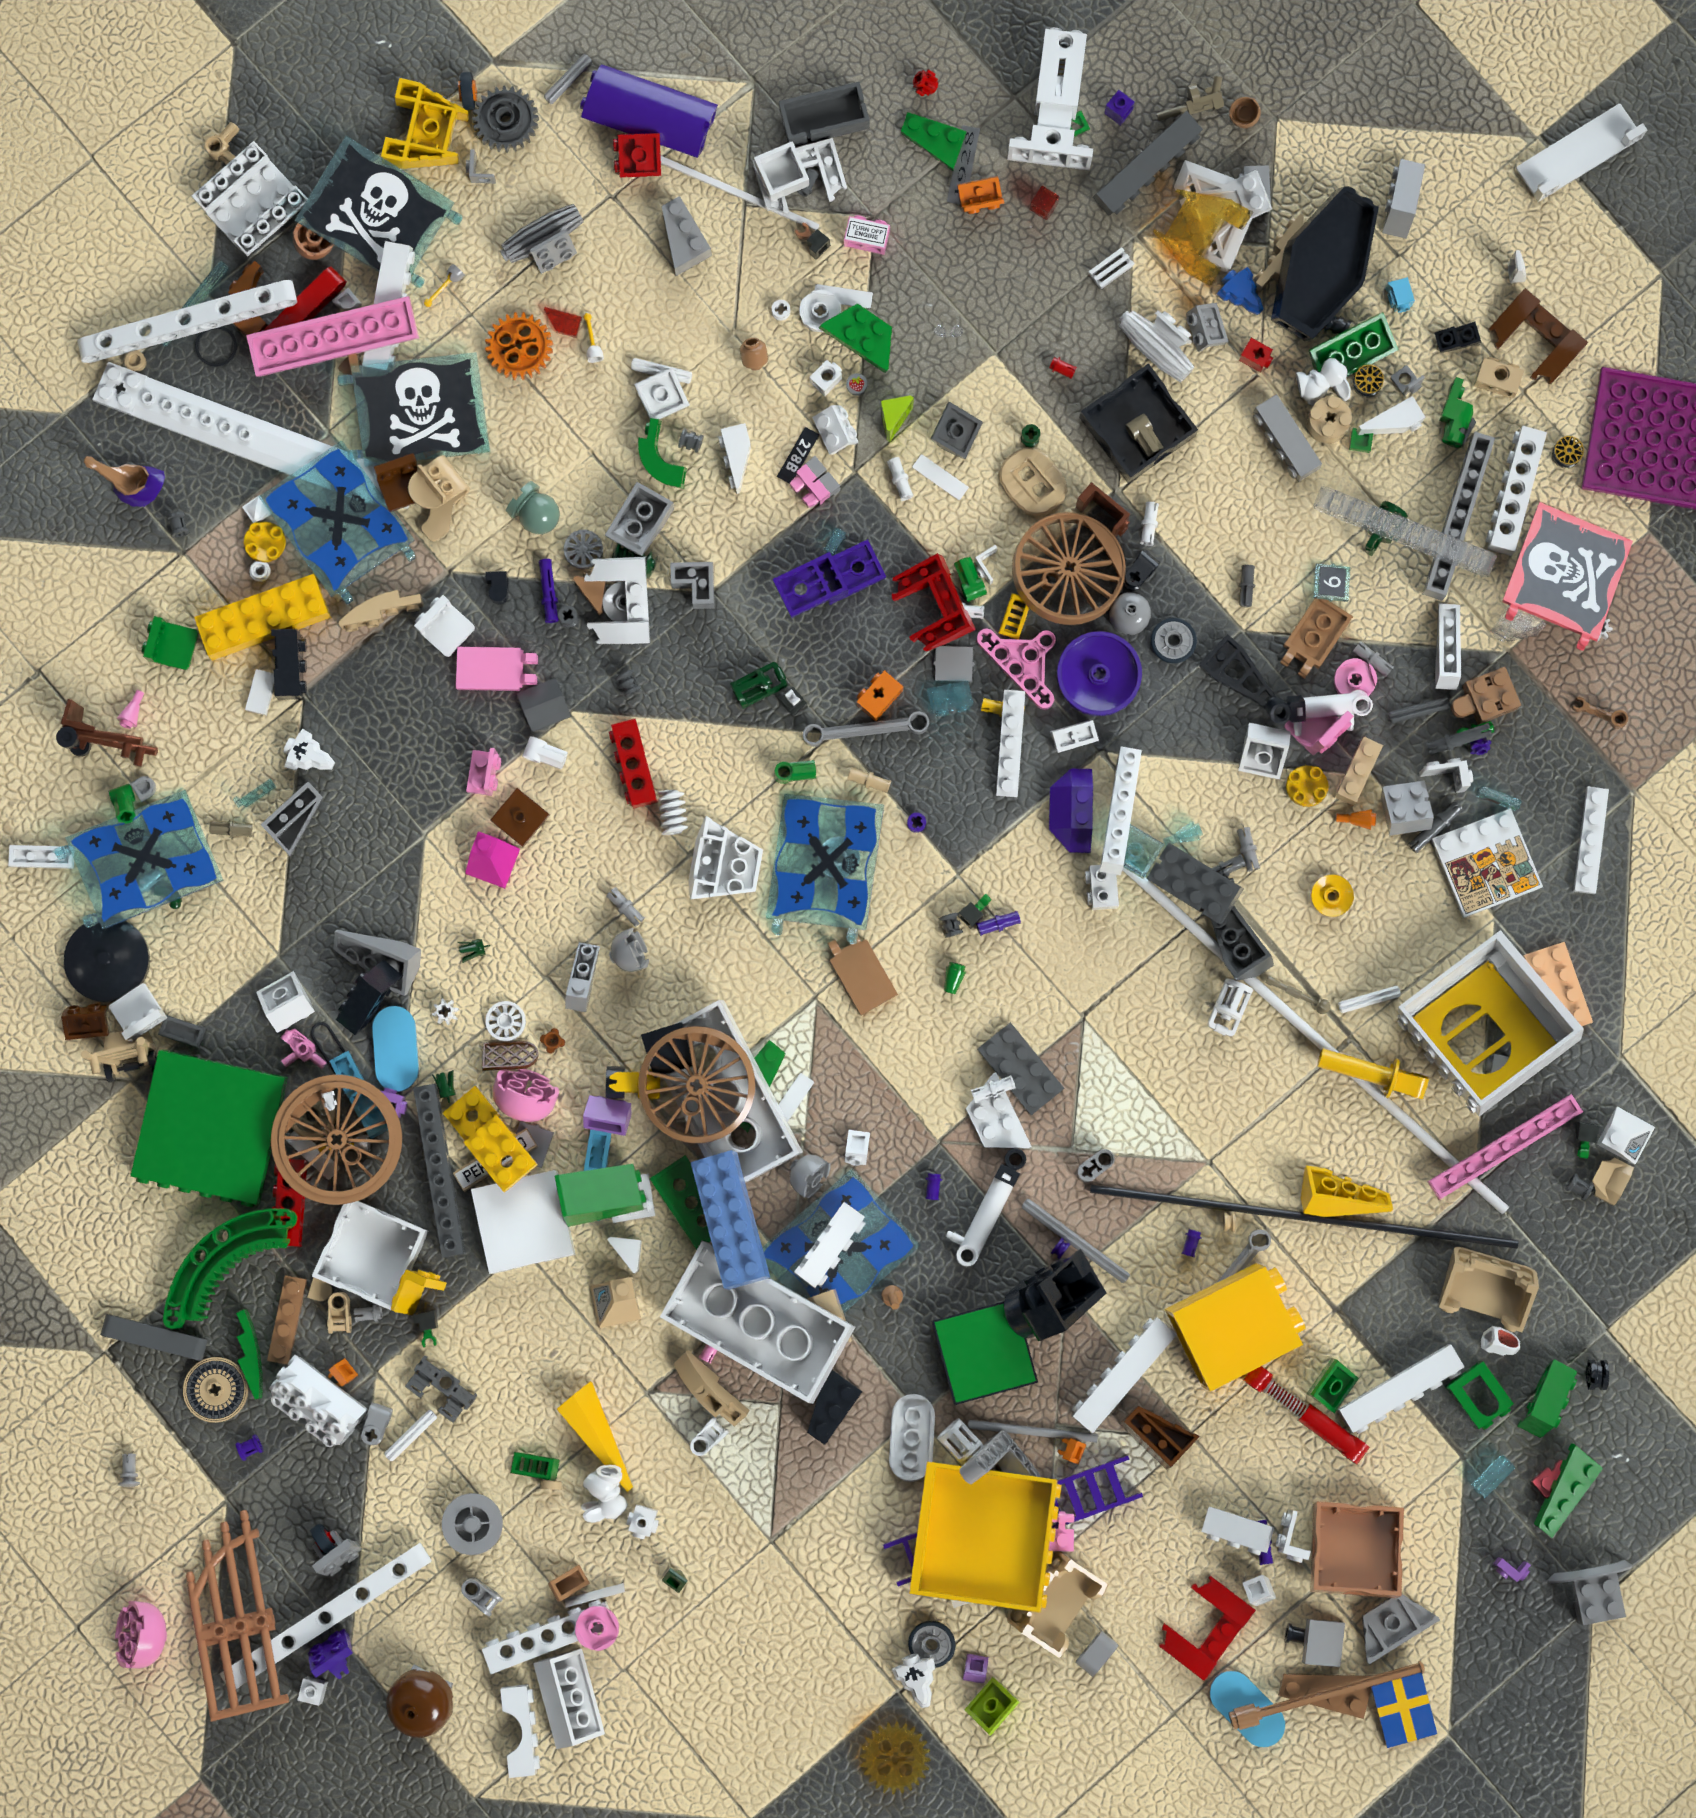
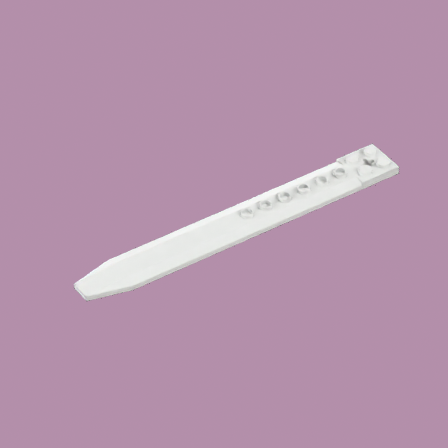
M111 362L107 363L92 399L101 405L295 478L312 468L327 454L338 449ZM123 384L126 390L117 394L116 386ZM340 450L350 462L362 471L368 487L367 490L364 483L345 497L352 498L353 494L356 496L360 495L362 499H365V504L378 505L370 496V492L377 502L382 506H387L374 474V466L380 464ZM316 468L299 478L337 493L334 486Z

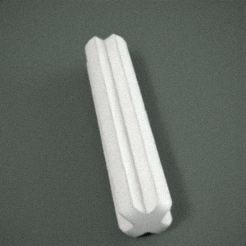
M633 358L631 363L632 370L651 375L670 368V366ZM673 367L679 382L687 384L691 382L692 372Z
M1393 986L1338 1003V1007L1341 1013L1400 997L1401 992L1398 986Z
M428 1410L384 1453L386 1458L394 1461L437 1419L436 1414L432 1410Z

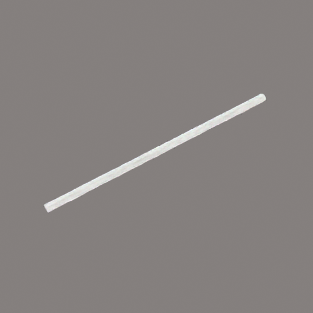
M661 156L662 165L766 209L764 200ZM770 207L771 212L801 225L804 222L810 229L816 231L819 227L818 223L789 211V214H783L782 209Z

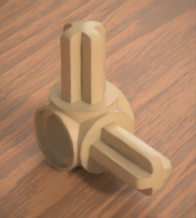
M230 122L219 135L215 134L205 141V149L211 159L217 162L222 161L227 165L236 157L229 152L230 146L228 143L239 132L240 129L237 125ZM220 145L218 151H211L213 146Z

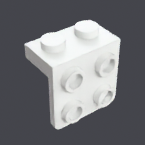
M442 595L431 602L429 606L431 608L426 613L423 612L416 618L414 627L443 655L449 657L475 630V627Z
M1460 758L1447 760L1448 763L1439 764V761L1426 763L1427 766H1424L1419 772L1420 777L1453 772L1456 793L1465 792L1473 782V774L1471 770H1468L1467 760L1461 761Z
M1288 1509V1512H1284L1281 1525L1284 1528L1282 1534H1278L1276 1547H1279L1278 1552L1287 1554V1559L1302 1563L1303 1559L1309 1560L1311 1551L1289 1546L1297 1511Z

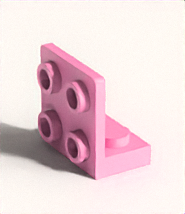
M490 748V752L472 751L467 793L492 796L493 791L497 790L498 778H496V770H500L501 758L495 748Z

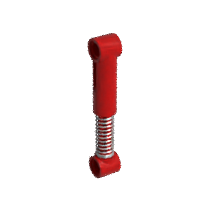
M1262 1366L1246 1375L1243 1379L1244 1382L1259 1393L1262 1391L1268 1393V1396L1271 1395V1398L1274 1397V1400H1278L1277 1403L1280 1402V1405L1286 1406L1287 1410L1293 1411V1414H1296V1417L1298 1416L1297 1421L1337 1449L1354 1464L1358 1465L1370 1447L1366 1443L1349 1433L1311 1403L1305 1405L1302 1399L1299 1400V1397L1292 1395V1392L1286 1391V1388H1283V1385L1280 1386V1383L1274 1381L1273 1375Z

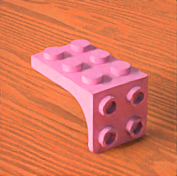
M1347 711L1340 717L1308 718L1305 722H1302L1300 736L1295 735L1294 723H1291L1290 720L1284 727L1287 731H1291V735L1314 756L1316 753L1320 752L1322 754L1337 741V738L1352 725L1350 720L1354 716Z

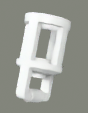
M1226 978L1208 1020V1027L1224 1036H1233L1253 989L1241 982ZM1228 987H1229V988H1230V991H1229V993H1228V995H1227V998H1226V1000H1225V1003L1222 1004L1223 999H1224V997H1225V994H1226V992H1227V990H1228ZM1243 993H1244L1245 996H1244V998H1243V1000H1242V1003H1241V1005H1240V1007H1239V1010H1238V1012H1237L1236 1009H1237L1238 1004H1239V1002H1240V1000H1241V997H1242V995H1243ZM1217 1013L1221 1014L1220 1017L1227 1021L1235 1020L1231 1030H1228L1223 1025L1214 1023Z
M959 1418L947 1426L937 1438L962 1466L966 1463V1460L970 1459L983 1446L981 1441ZM960 1428L971 1439L972 1442H970L958 1429ZM947 1439H949L954 1444V1446L960 1451V1453H958L951 1446Z

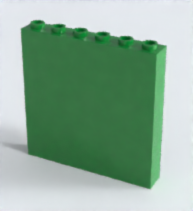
M159 1050L130 1177H135L136 1182L149 1184V1181L157 1182V1186L169 1189L170 1185L178 1187V1191L190 1193L191 1190L198 1191L199 1196L202 1197L220 1196V1200L232 1203L233 1199L241 1201L240 1205L247 1207L259 1204L272 1152V1127L276 1114L283 1103L288 1077L167 1050Z

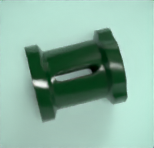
M1033 424L1026 425L1022 430L1021 442L1026 447H1035L1039 443L1040 429ZM1028 433H1032L1033 439H1029Z

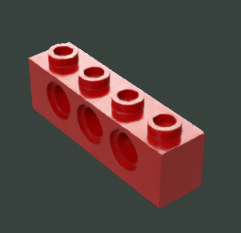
M636 718L612 724V731H609L611 743H616L618 751H615L614 755L616 763H621L623 771L619 772L621 782L627 785L628 791L624 792L627 805L632 804L633 809L658 803ZM626 739L633 741V745L629 749L621 747L622 742ZM629 760H637L638 766L635 769L627 768ZM635 780L643 781V787L636 790L632 788V783Z
M289 1159L297 1173L308 1164L306 1160ZM275 1164L274 1175L277 1176V1185L273 1186V1198H276V1204L272 1206V1209H286L283 1206L284 1199L286 1197L293 1199V1205L289 1209L296 1213L297 1222L294 1227L288 1230L287 1239H290L288 1246L302 1247L305 1197L292 1187L285 1185V1180ZM307 1170L300 1175L305 1181L307 1180ZM287 1214L286 1216H281V1221H283L286 1218L290 1219V1217H288Z

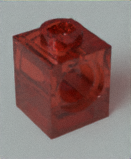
M1041 186L1031 201L1030 211L1047 221L1057 207L1060 196Z

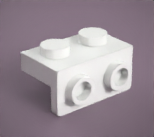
M831 405L812 417L829 455H834L848 445L858 443L857 433L850 425L847 411L841 405Z

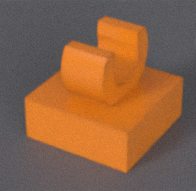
M345 1358L329 1369L330 1373L328 1375L329 1379L334 1376L338 1381L336 1385L339 1387H343L358 1376Z
M1072 1438L1070 1440L1062 1439V1442L1066 1443L1067 1447L1065 1451L1058 1449V1453L1063 1455V1459L1079 1465L1087 1444Z

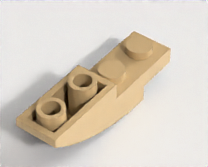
M1299 214L1296 219L1292 217L1286 225L1287 231L1284 234L1280 233L1273 241L1275 246L1272 252L1275 254L1268 260L1267 264L1269 266L1265 271L1260 270L1254 278L1256 281L1255 285L1257 286L1256 290L1261 293L1272 278L1277 281L1279 280L1284 248L1288 240L1303 225L1304 216L1302 214Z
M398 590L386 592L352 609L339 621V626L342 630H346V632L357 631L358 627L367 626V628L378 627L379 623L384 622L383 614L393 616L402 610H407V612L418 611L419 607L424 606L423 598L420 594L401 597Z
M688 1350L674 1362V1366L684 1384L715 1418L720 1414L735 1427L747 1416L750 1410L717 1382L720 1377Z

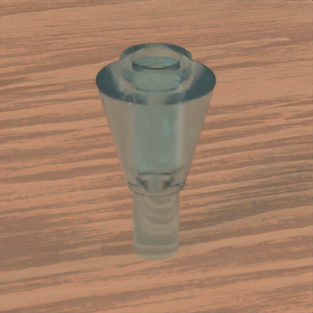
M1192 821L1177 831L1176 834L1164 838L1163 841L1165 846L1168 843L1201 840L1200 836L1203 833L1199 823L1195 824Z

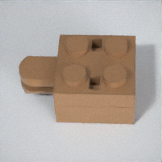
M1502 667L1466 681L1462 685L1465 695L1453 701L1451 711L1457 718H1464L1473 714L1477 724H1481L1513 712L1522 705L1506 667Z

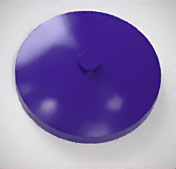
M1090 632L1074 639L1063 651L1057 667V682L1065 700L1076 710L1092 716L1112 715L1127 707L1135 698L1142 680L1141 662L1134 648L1125 639L1109 632Z

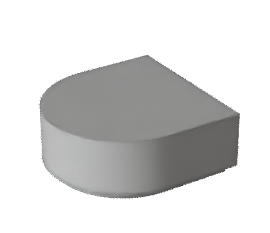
M143 776L130 783L141 802L152 797L156 792V784L149 777Z

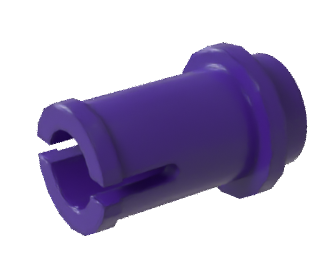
M928 1173V1178H925L927 1180L925 1199L939 1200L940 1181L943 1180L940 1179L941 1174Z
M1189 1229L1188 1233H1185L1187 1237L1181 1254L1195 1257L1199 1239H1202L1200 1237L1201 1232Z

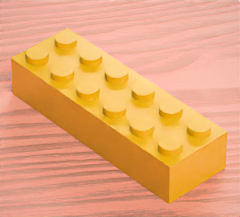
M315 574L194 617L207 655L212 661L274 639L275 636H272L271 629L299 630L332 618Z

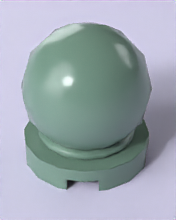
M530 481L520 489L523 493L517 500L513 498L510 501L506 512L511 518L519 516L520 524L525 530L533 534L543 535L551 532L559 522L560 511L555 500L547 494L538 493L540 486Z

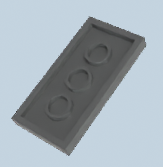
M1011 1022L977 1049L1001 1079L1012 1076L1016 1089L1010 1091L1030 1115H1033L1065 1089Z

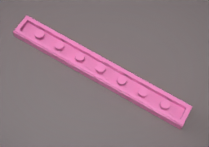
M1570 1094L1427 1181L1437 1199L1440 1200L1578 1116L1583 1111L1573 1095Z

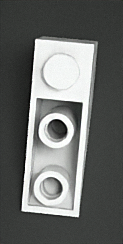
M745 423L721 429L722 436H718L721 449L725 448L727 456H723L726 469L730 468L732 476H728L731 489H736L737 494L741 491L751 450Z

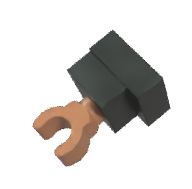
M803 222L802 225L806 231L800 233L798 230H795V234L798 238L807 240L810 255L817 260L831 246L830 239L818 229L812 234L809 231V226Z

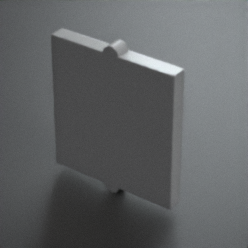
M937 647L936 661L933 663L935 666V681L972 682V667L975 665L973 662V647Z
M520 1121L516 1134L525 1128L528 1129L538 1146L529 1154L538 1164L537 1167L542 1168L554 1132L539 1128V1125L533 1126Z

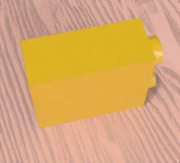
M1255 1263L1164 1309L1201 1386L1211 1392L1303 1345L1298 1333L1306 1329L1305 1324L1294 1306L1286 1310L1279 1294L1287 1291V1287L1277 1268L1274 1267L1267 1271L1265 1266Z

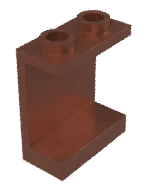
M1091 482L1078 497L1075 508L1082 513L1093 500L1118 521L1113 528L1112 534L1115 537L1117 535L1121 537L1130 524L1128 521L1130 513Z

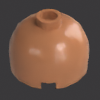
M303 218L294 229L293 245L302 257L318 260L330 253L334 245V238L318 233Z

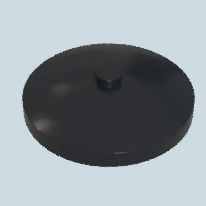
M113 917L105 923L102 918H96L80 926L70 937L64 951V969L70 984L81 995L97 1002L109 1003L117 1001L142 984L150 968V951L144 936L130 923Z

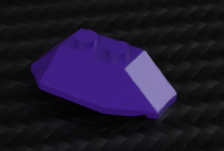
M1071 768L1050 787L1049 831L1069 853H1091L1093 830L1092 769Z

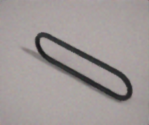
M318 1022L314 1026H312L311 1037L315 1042L316 1046L318 1047V1049L320 1050L321 1054L325 1058L326 1062L330 1066L331 1070L336 1075L330 1063V1060L328 1059L327 1055L325 1054L322 1047L320 1046V1044L314 1036L315 1028L319 1025L325 1026L331 1033L332 1037L336 1041L342 1053H345L346 1051L342 1047L341 1043L337 1039L331 1027L324 1022Z

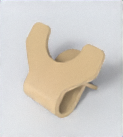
M444 455L437 457L424 467L419 464L417 472L411 477L408 486L411 499L420 507L430 509L429 518L421 527L422 532L430 541H438L448 534L453 505L470 491V487Z

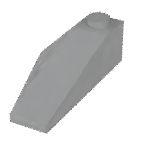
M342 930L335 931L333 949L352 964H359L366 970L365 973L369 972L384 959L403 975L400 981H397L390 987V990L403 996L407 995L420 968V948L400 941Z

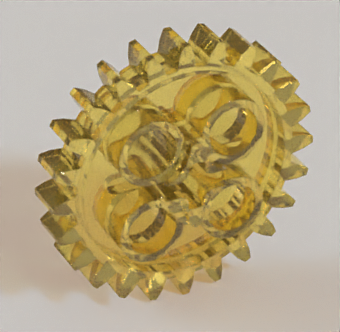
M888 1721L887 1728L885 1729L879 1724V1732L871 1730L873 1738L865 1737L869 1744L861 1746L866 1753L860 1754V1757L866 1759V1761L860 1763L861 1767L868 1768L863 1774L871 1775L868 1780L869 1783L877 1781L876 1789L883 1785L884 1793H886L888 1788H891L892 1794H895L896 1788H899L903 1794L904 1787L906 1786L912 1791L911 1784L914 1782L919 1786L920 1783L917 1778L925 1779L926 1777L922 1770H929L925 1762L931 1761V1758L925 1756V1754L930 1752V1748H923L927 1740L920 1741L922 1733L920 1732L915 1735V1727L913 1726L908 1730L906 1722L902 1727H899V1723L896 1721L895 1726L891 1727ZM881 1741H889L891 1748L888 1751L880 1750L879 1743ZM905 1741L911 1742L913 1745V1749L907 1753L903 1752L900 1748L901 1744ZM894 1752H898L899 1757L913 1756L915 1760L898 1759L897 1763H893L891 1758L877 1759L876 1755L893 1756ZM883 1762L890 1766L889 1772L885 1774L880 1773L877 1769L878 1765ZM909 1764L912 1767V1771L908 1775L902 1774L899 1771L901 1765Z

